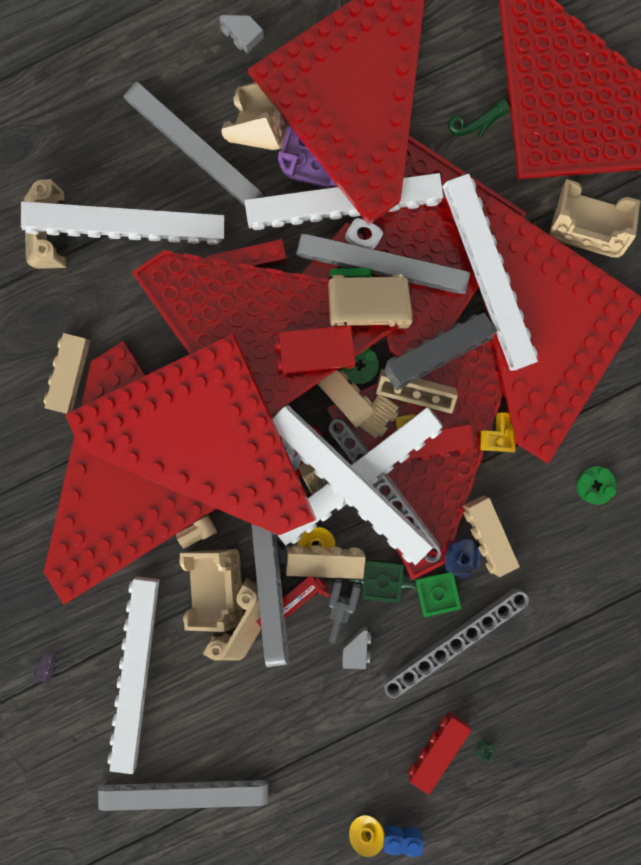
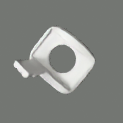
M356 218L350 225L345 238L352 245L374 250L383 235V231L372 223L368 225L365 220ZM361 227L369 228L372 232L371 238L361 240L357 236L358 229Z

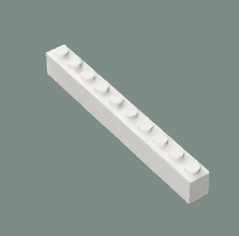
M440 173L403 178L401 201L389 211H397L401 207L414 209L423 204H427V206L439 204L438 202H441L443 198ZM339 187L245 200L248 225L253 230H261L265 228L264 226L270 225L272 227H281L285 223L298 225L307 220L319 222L323 220L322 218L329 217L330 219H339L343 215H350V217L360 216L359 212Z
M469 174L447 181L442 187L492 323L497 330L496 334L510 371L538 362L536 358L538 356L537 350L530 341V331L528 328H525L523 322V312L521 309H518L516 303V293L511 290L509 284V274L503 268L504 261L502 255L496 249V238L494 235H491L489 230V219L487 216H484L482 200L480 197H477L474 179L470 178Z
M21 202V228L29 234H38V231H46L48 235H59V232L68 233V236L88 234V237L99 238L100 235H109L111 239L129 236L130 240H141V237H146L150 241H161L162 238L168 239L169 242L188 240V243L193 244L207 241V244L217 245L224 239V215Z
M289 405L283 407L273 418L279 435L286 441V446L292 451L296 450L301 455L300 459L305 464L313 466L316 475L321 479L325 478L329 482V487L337 493L339 491L344 496L343 500L349 506H354L362 519L365 521L369 520L373 524V529L378 534H384L388 538L387 542L394 549L398 548L403 553L402 556L407 562H413L416 565L433 548V543Z
M426 407L351 466L373 485L378 481V475L382 472L386 475L394 468L392 466L394 463L405 461L410 456L408 454L413 449L418 451L425 445L424 441L427 438L431 437L433 439L442 432L440 429L443 425L431 409ZM329 482L308 498L317 519L282 535H278L285 545L290 542L292 544L296 543L302 538L300 534L304 531L309 533L317 527L315 523L320 519L322 521L328 519L332 515L331 511L337 508L339 510L347 504L343 500L344 496L339 491L336 493L329 487Z
M137 576L129 585L131 600H128L126 611L129 612V617L125 620L124 631H127V634L122 642L124 657H121L119 668L122 669V674L117 681V688H120V691L115 699L117 714H114L112 726H115V731L110 738V745H113L112 752L108 756L111 772L133 774L137 766L160 579Z

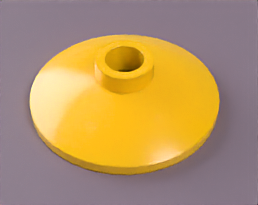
M315 527L309 533L304 531L301 534L302 538L297 542V545L305 548L314 546L312 545L313 541H318L319 543L315 546L330 549V547H335L333 535L322 527Z
M368 815L360 816L352 822L349 830L351 845L358 854L372 857L383 848L384 830L375 818Z

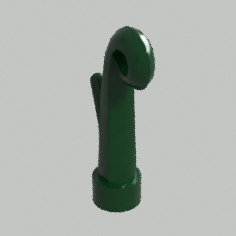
M501 98L494 103V106L466 126L461 116H452L448 121V129L456 136H463L481 128L478 137L481 138L495 120L510 112V107L507 101ZM455 121L460 123L459 129L454 127Z

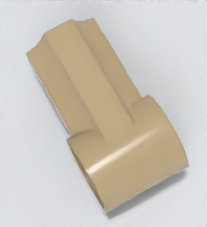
M209 515L176 534L177 540L183 549L217 533Z

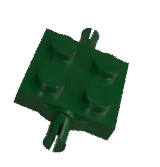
M365 560L363 579L350 578V582L361 583L362 599L400 603L403 588L415 589L416 584L415 581L404 580V564Z

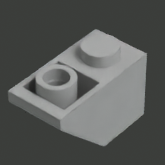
M222 15L219 18L222 32L226 36L230 35L234 39L233 42L237 48L243 49L247 54L264 38L263 29L250 16Z
M363 626L343 644V668L366 669V663H370V652L367 651V644H371V633L368 632L367 627Z

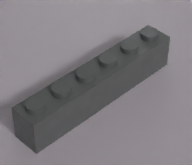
M485 313L478 316L474 314L467 319V322L463 324L459 322L450 331L440 332L436 335L435 339L423 341L419 345L420 347L406 350L399 358L397 356L387 361L384 373L397 391L488 342L493 338L497 330Z

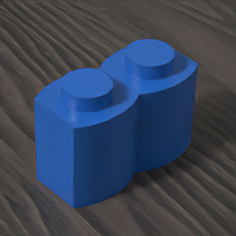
M396 826L383 828L385 835L383 850L385 853L390 855L404 853L411 857L422 855L424 841L420 830L416 828L401 829Z

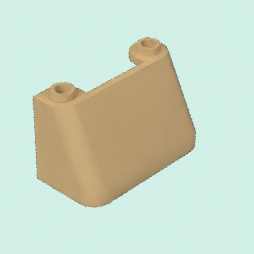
M256 82L237 87L233 99L235 106L239 108L240 112L235 124H232L230 121L223 124L222 135L224 139L231 143L264 149H281L289 127L287 121Z
M51 179L38 180L33 183L25 195L24 202L56 204L59 201H64V191ZM25 230L26 260L30 266L38 269L67 268L66 258L58 255L57 249L54 248L52 243L47 241L46 231H38V234H29Z
M566 179L560 193L549 235L561 243L609 257L622 256L636 237L640 200L625 197L620 199L616 205L580 195L581 185Z
M396 274L392 275V277L344 278L343 275H335L333 279L329 280V327L344 326L345 324L346 326L390 324V327H394L395 323H397L398 329L409 328L411 325L412 310L408 279L404 278V275Z
M221 549L180 553V566L184 571H190L192 608L188 609L183 617L185 630L225 632L237 627L244 616V609L237 603V595L242 587L239 551L237 549Z
M246 578L237 595L238 605L247 611L233 635L226 632L220 637L212 636L203 652L210 659H243L260 632L261 627L256 622L260 618L257 583Z

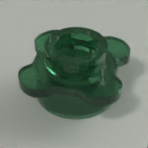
M480 740L474 755L477 758L480 757L485 762H490L494 752H496V746L486 743L485 740Z

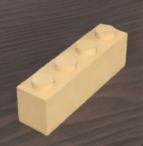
M65 333L59 338L58 356L56 355L53 361L54 372L50 375L48 381L50 385L49 392L44 397L46 409L66 414L73 411L90 340Z
M381 369L376 386V394L448 413L453 412L458 397L456 388L423 379H417L396 391L384 373V369Z
M342 370L339 372L335 371L318 383V386L357 428L374 413L370 407L372 403L366 396L361 397L358 394L360 390L354 383L350 385L347 382L349 378Z
M481 496L463 505L465 509L463 512L464 517L472 525V535L480 543L479 550L488 561L486 566L489 572L501 577L519 568L520 566L490 498Z
M293 545L286 548L285 572L286 576L363 579L366 557L363 550L355 547L349 549L330 547L328 549L320 546L305 548L301 545Z

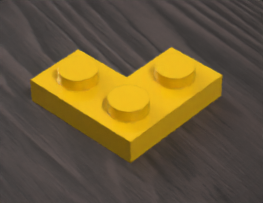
M497 413L496 431H481V450L515 452L514 432L508 413Z

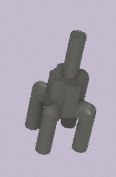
M335 578L329 599V607L331 608L329 618L334 620L329 638L331 643H336L341 623H347L350 613L355 612L361 590V584L353 583L350 598L339 596L342 579Z

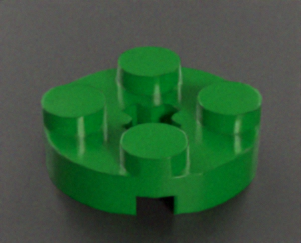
M369 348L355 357V363L362 360L365 368H361L358 371L356 366L350 369L341 367V370L348 376L349 382L365 384L376 376L379 362L376 354Z
M591 466L580 473L581 475L576 482V489L578 495L586 502L595 505L604 504L615 496L616 480L608 469ZM595 480L601 484L598 490L592 488Z

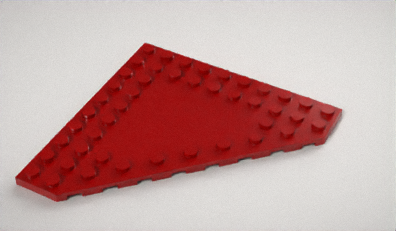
M352 0L248 68L249 75L368 225L401 201L424 0Z
M499 0L517 179L641 170V71L637 68H632L626 63L627 60L617 51L613 52L605 45V41L595 33H590L584 28L585 25L575 16L571 17L563 10L564 7L557 1Z
M408 135L403 178L440 173L441 185L443 186L447 181L467 174ZM473 178L476 184L475 191L477 197L481 198L483 204L489 196H492L523 218L526 216L527 213ZM443 187V198L435 206L423 204L414 209L401 207L397 211L386 212L372 222V224L383 231V235L374 250L470 273L465 294L408 282L412 323L409 328H397L386 336L389 352L398 358L406 350L420 347L419 345L423 341L435 339L436 335L440 332L450 331L479 287ZM363 227L366 240L371 238L372 232L369 228ZM373 274L374 277H385Z
M489 196L483 204L482 210L484 216H487L489 219V230L491 235H494L496 238V249L502 255L504 261L503 268L509 274L511 290L516 293L518 309H521L523 312L525 328L529 329L531 344L536 348L538 354L536 357L538 362L510 371L497 334L492 338L497 355L498 370L501 373L504 397L508 405L507 410L510 424H512L514 432V442L545 463H549L641 313V296L492 196ZM484 302V306H485V310H486V315H487V317L489 318V320H490L491 323H492V320H491V317H490V315H489L487 306H486V304H485V302Z
M163 250L132 271L133 276L189 354L231 334H235L271 416L340 369H322L283 375L282 370H278L277 358H281L280 350L276 351L275 346L278 332L329 327L328 282L330 279H320L298 273H286L270 268H258L241 263L235 264L213 258H201L200 256L185 253L178 254L168 250ZM395 323L394 327H390V324L351 325L354 357H357L397 329V323Z
M235 334L210 344L65 415L82 451L272 533L282 535L317 519Z
M492 339L419 378L456 388L458 397L452 413L430 409L442 423L443 427L441 429L471 425L474 448H470V452L463 454L453 451L450 452V456L439 457L438 454L431 455V459L420 461L419 457L412 458L411 463L401 464L397 461L392 465L394 468L387 473L441 546V556L436 562H429L423 557L416 565L413 562H407L402 556L403 553L396 548L412 580L445 564L447 545L449 542H454L458 525L465 510L463 505L467 502L477 469L484 454V450H481V431L492 430V425L503 395L502 378L498 370L497 355ZM377 383L360 391L358 394L361 397L366 396L373 403L378 396L376 394ZM386 397L399 407L397 409L399 412L397 417L413 414L416 416L426 408L425 406ZM335 404L327 408L333 420L342 417L348 421L369 451L397 430L395 419L393 422L389 420L385 425L388 429L383 436L374 438L359 426L356 428ZM340 422L335 423L338 431L342 432L344 430L343 424ZM353 438L346 439V444L349 447H355L356 444ZM358 454V459H360L365 454ZM388 485L381 486L383 493L391 492ZM400 501L392 502V505L397 509L403 507ZM406 516V518L411 523H414V519L412 517ZM432 548L428 553L435 555L438 551Z
M122 341L91 361L81 407L146 376L126 342ZM74 436L44 574L64 605L216 508L82 451Z

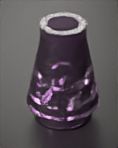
M43 653L34 672V680L50 682V679L53 678L54 654Z

